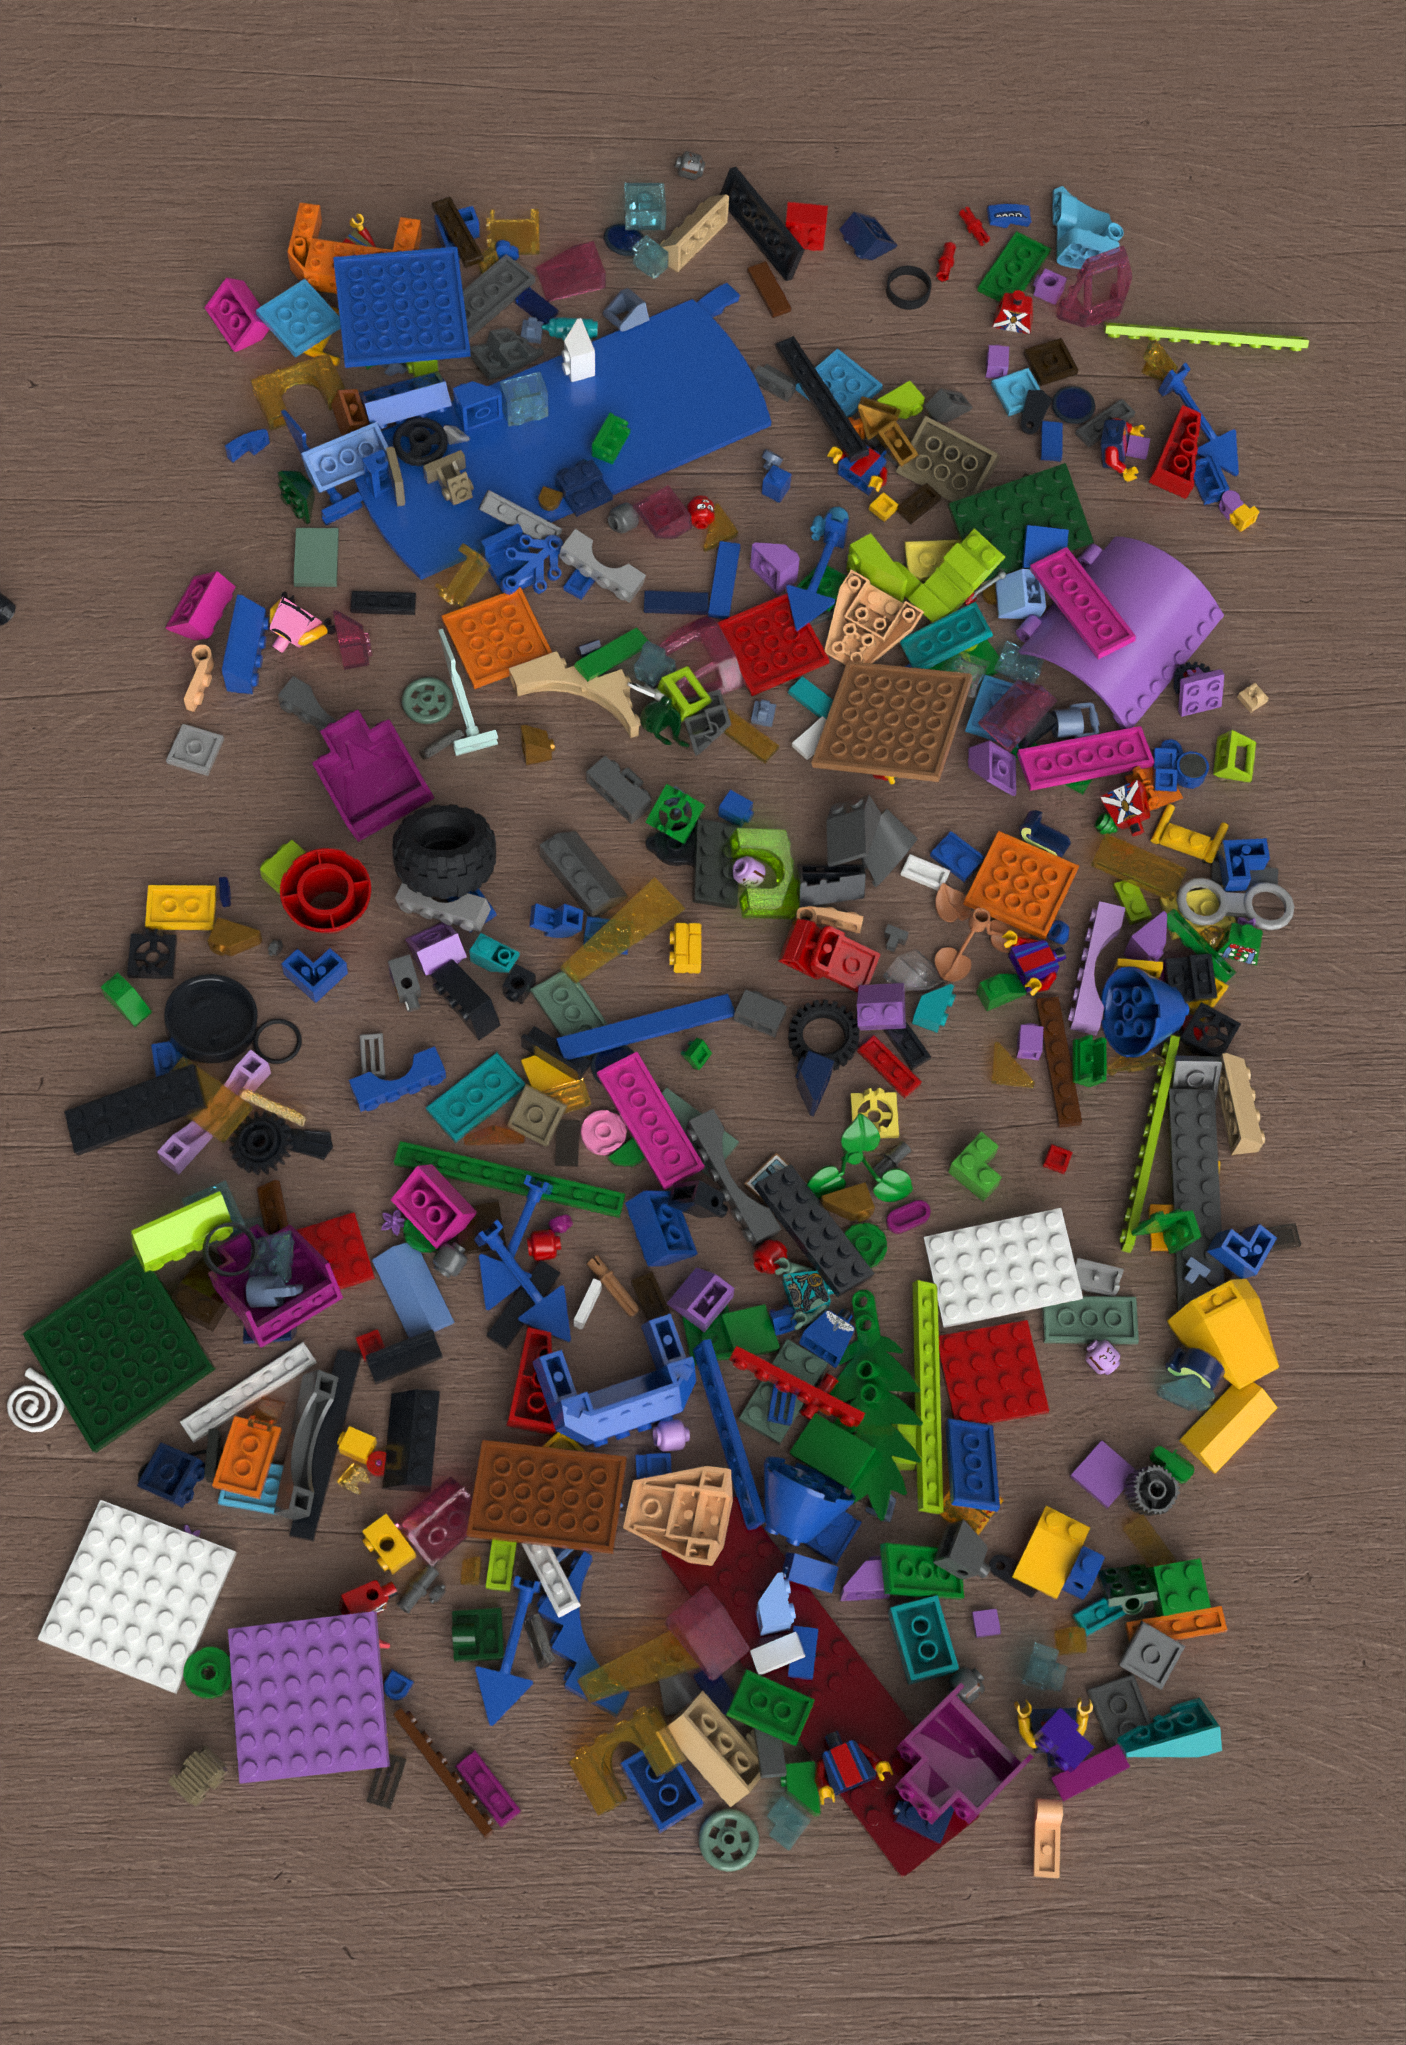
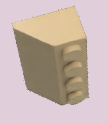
M726 194L712 196L704 203L701 202L692 215H688L684 223L679 228L676 227L667 240H663L658 247L659 261L678 273L727 223L729 196Z
M1223 1053L1221 1055L1222 1067L1218 1095L1231 1155L1259 1152L1265 1143V1135L1263 1130H1260L1258 1123L1260 1122V1113L1258 1109H1255L1254 1105L1255 1090L1253 1087H1250V1068L1246 1067L1243 1058Z
M701 1691L663 1729L730 1807L750 1793L761 1779L757 1752L704 1691Z

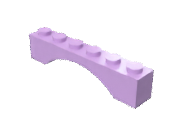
M1099 901L1097 908H1092L1089 921L1093 922L1092 929L1088 928L1085 941L1089 942L1088 948L1083 949L1081 961H1085L1084 967L1079 968L1077 981H1080L1079 988L1075 987L1072 1000L1076 1001L1075 1008H1070L1068 1021H1072L1071 1030L1095 1036L1099 1031L1104 1005L1098 996L1095 986V962L1101 950L1118 936L1123 922L1125 907Z
M250 1050L235 1066L230 1077L207 1108L187 1126L173 1134L157 1151L161 1162L179 1175L271 1074L268 1062Z

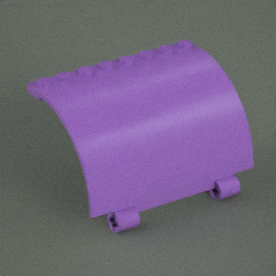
M1114 537L1103 551L1095 544L1088 545L1077 558V561L1136 635L1135 641L1098 660L1055 602L1040 619L1034 615H1029L1016 630V635L1025 643L1019 650L1020 654L1045 659L1078 677L1108 705L1114 713L1115 721L1122 730L1135 726L1174 678L1176 668H1180L1181 664H1185L1223 618L1224 614L1203 583L1178 560L1159 548L1140 540Z

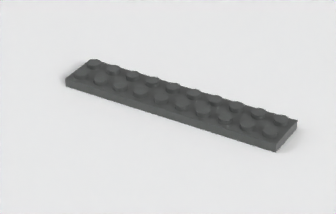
M1168 1090L1173 1210H1193L1202 1236L1181 1251L1175 1253L1177 1312L1190 1301L1224 1284L1223 1264L1206 1252L1216 1233L1222 1231L1215 1090ZM1190 1257L1211 1270L1205 1279L1198 1275L1193 1284L1184 1279L1190 1271L1185 1266Z

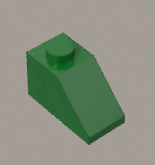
M118 972L101 986L104 997L134 1027L152 1013L136 990Z
M998 974L981 981L976 992L986 1012L1027 994L1017 974Z
M815 1761L786 1764L787 1774L785 1777H780L781 1787H785L786 1794L810 1814L819 1816L821 1813L819 1793L814 1781Z

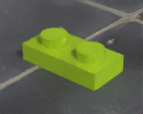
M1135 877L1114 883L1113 889L1121 907H1125L1124 913L1130 925L1151 918L1152 914Z
M492 1540L486 1589L511 1591L517 1547L516 1542Z

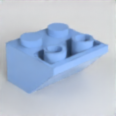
M1020 569L1007 574L1004 579H999L995 582L998 618L1026 619L1029 615L1041 618L1046 608L1045 591L1030 569Z
M782 1572L777 1573L758 1601L755 1612L760 1636L789 1631L791 1624L794 1623V1618H796L794 1605L788 1602L789 1594L791 1593L788 1578H783Z

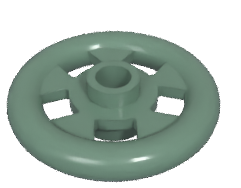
M419 678L405 688L401 699L402 708L406 715L417 723H437L450 713L453 707V694L448 685L437 678ZM433 686L435 689L434 691L425 690V687ZM414 691L419 692L417 699L411 697ZM438 695H444L445 702H438ZM429 697L431 700L424 701V698ZM418 705L422 711L417 713L412 708ZM436 707L439 712L430 715L428 711Z
M736 1809L718 1810L712 1813L702 1824L698 1839L699 1848L704 1859L714 1868L728 1872L737 1871L746 1867L754 1859L759 1847L758 1830L752 1819L745 1813ZM725 1820H736V1828L725 1827ZM713 1826L720 1829L716 1839L709 1837ZM740 1832H748L749 1842H741ZM726 1835H731L734 1838L732 1844L725 1843L724 1837ZM715 1846H718L724 1852L720 1859L712 1852ZM740 1849L743 1856L733 1860L730 1853Z

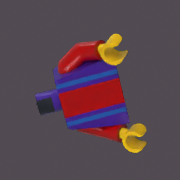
M1011 930L1002 935V938L1007 939L1004 946L1006 948L1013 946L1008 957L1026 992L1035 995L1037 992L1049 990L1057 978L1058 962L1066 959L1064 949L1059 947L1051 950L1046 941L1019 937Z

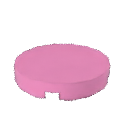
M609 1110L594 1111L586 1117L581 1127L583 1144L589 1151L597 1155L613 1154L623 1146L626 1140L627 1129L623 1119L618 1114L609 1112Z

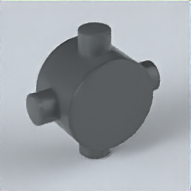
M273 940L268 948L270 956L279 955L283 947L282 941Z
M441 1584V1586L437 1585L430 1593L429 1597L431 1599L429 1601L432 1604L439 1602L446 1593L444 1590L446 1586L444 1584Z

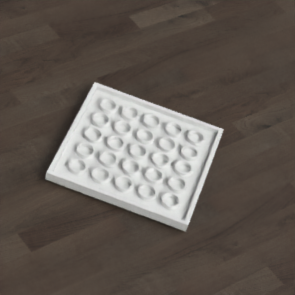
M100 1500L38 1640L177 1694L184 1678V1665L196 1650L237 1553L236 1551Z

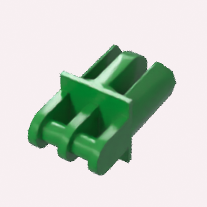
M1157 1446L1150 1454V1461L1155 1465L1163 1467V1470L1167 1469V1473H1172L1171 1477H1175V1480L1179 1481V1483H1186L1194 1474V1466L1176 1453L1177 1449L1171 1453L1164 1447Z

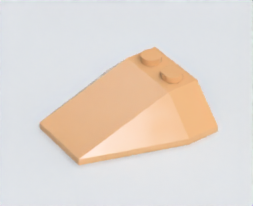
M704 1466L633 1480L623 1528L688 1563L712 1566L724 1547L733 1502L731 1469Z

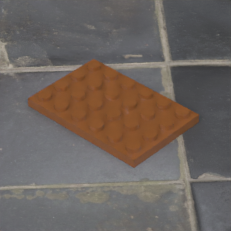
M482 1440L467 1537L614 1554L627 1456Z

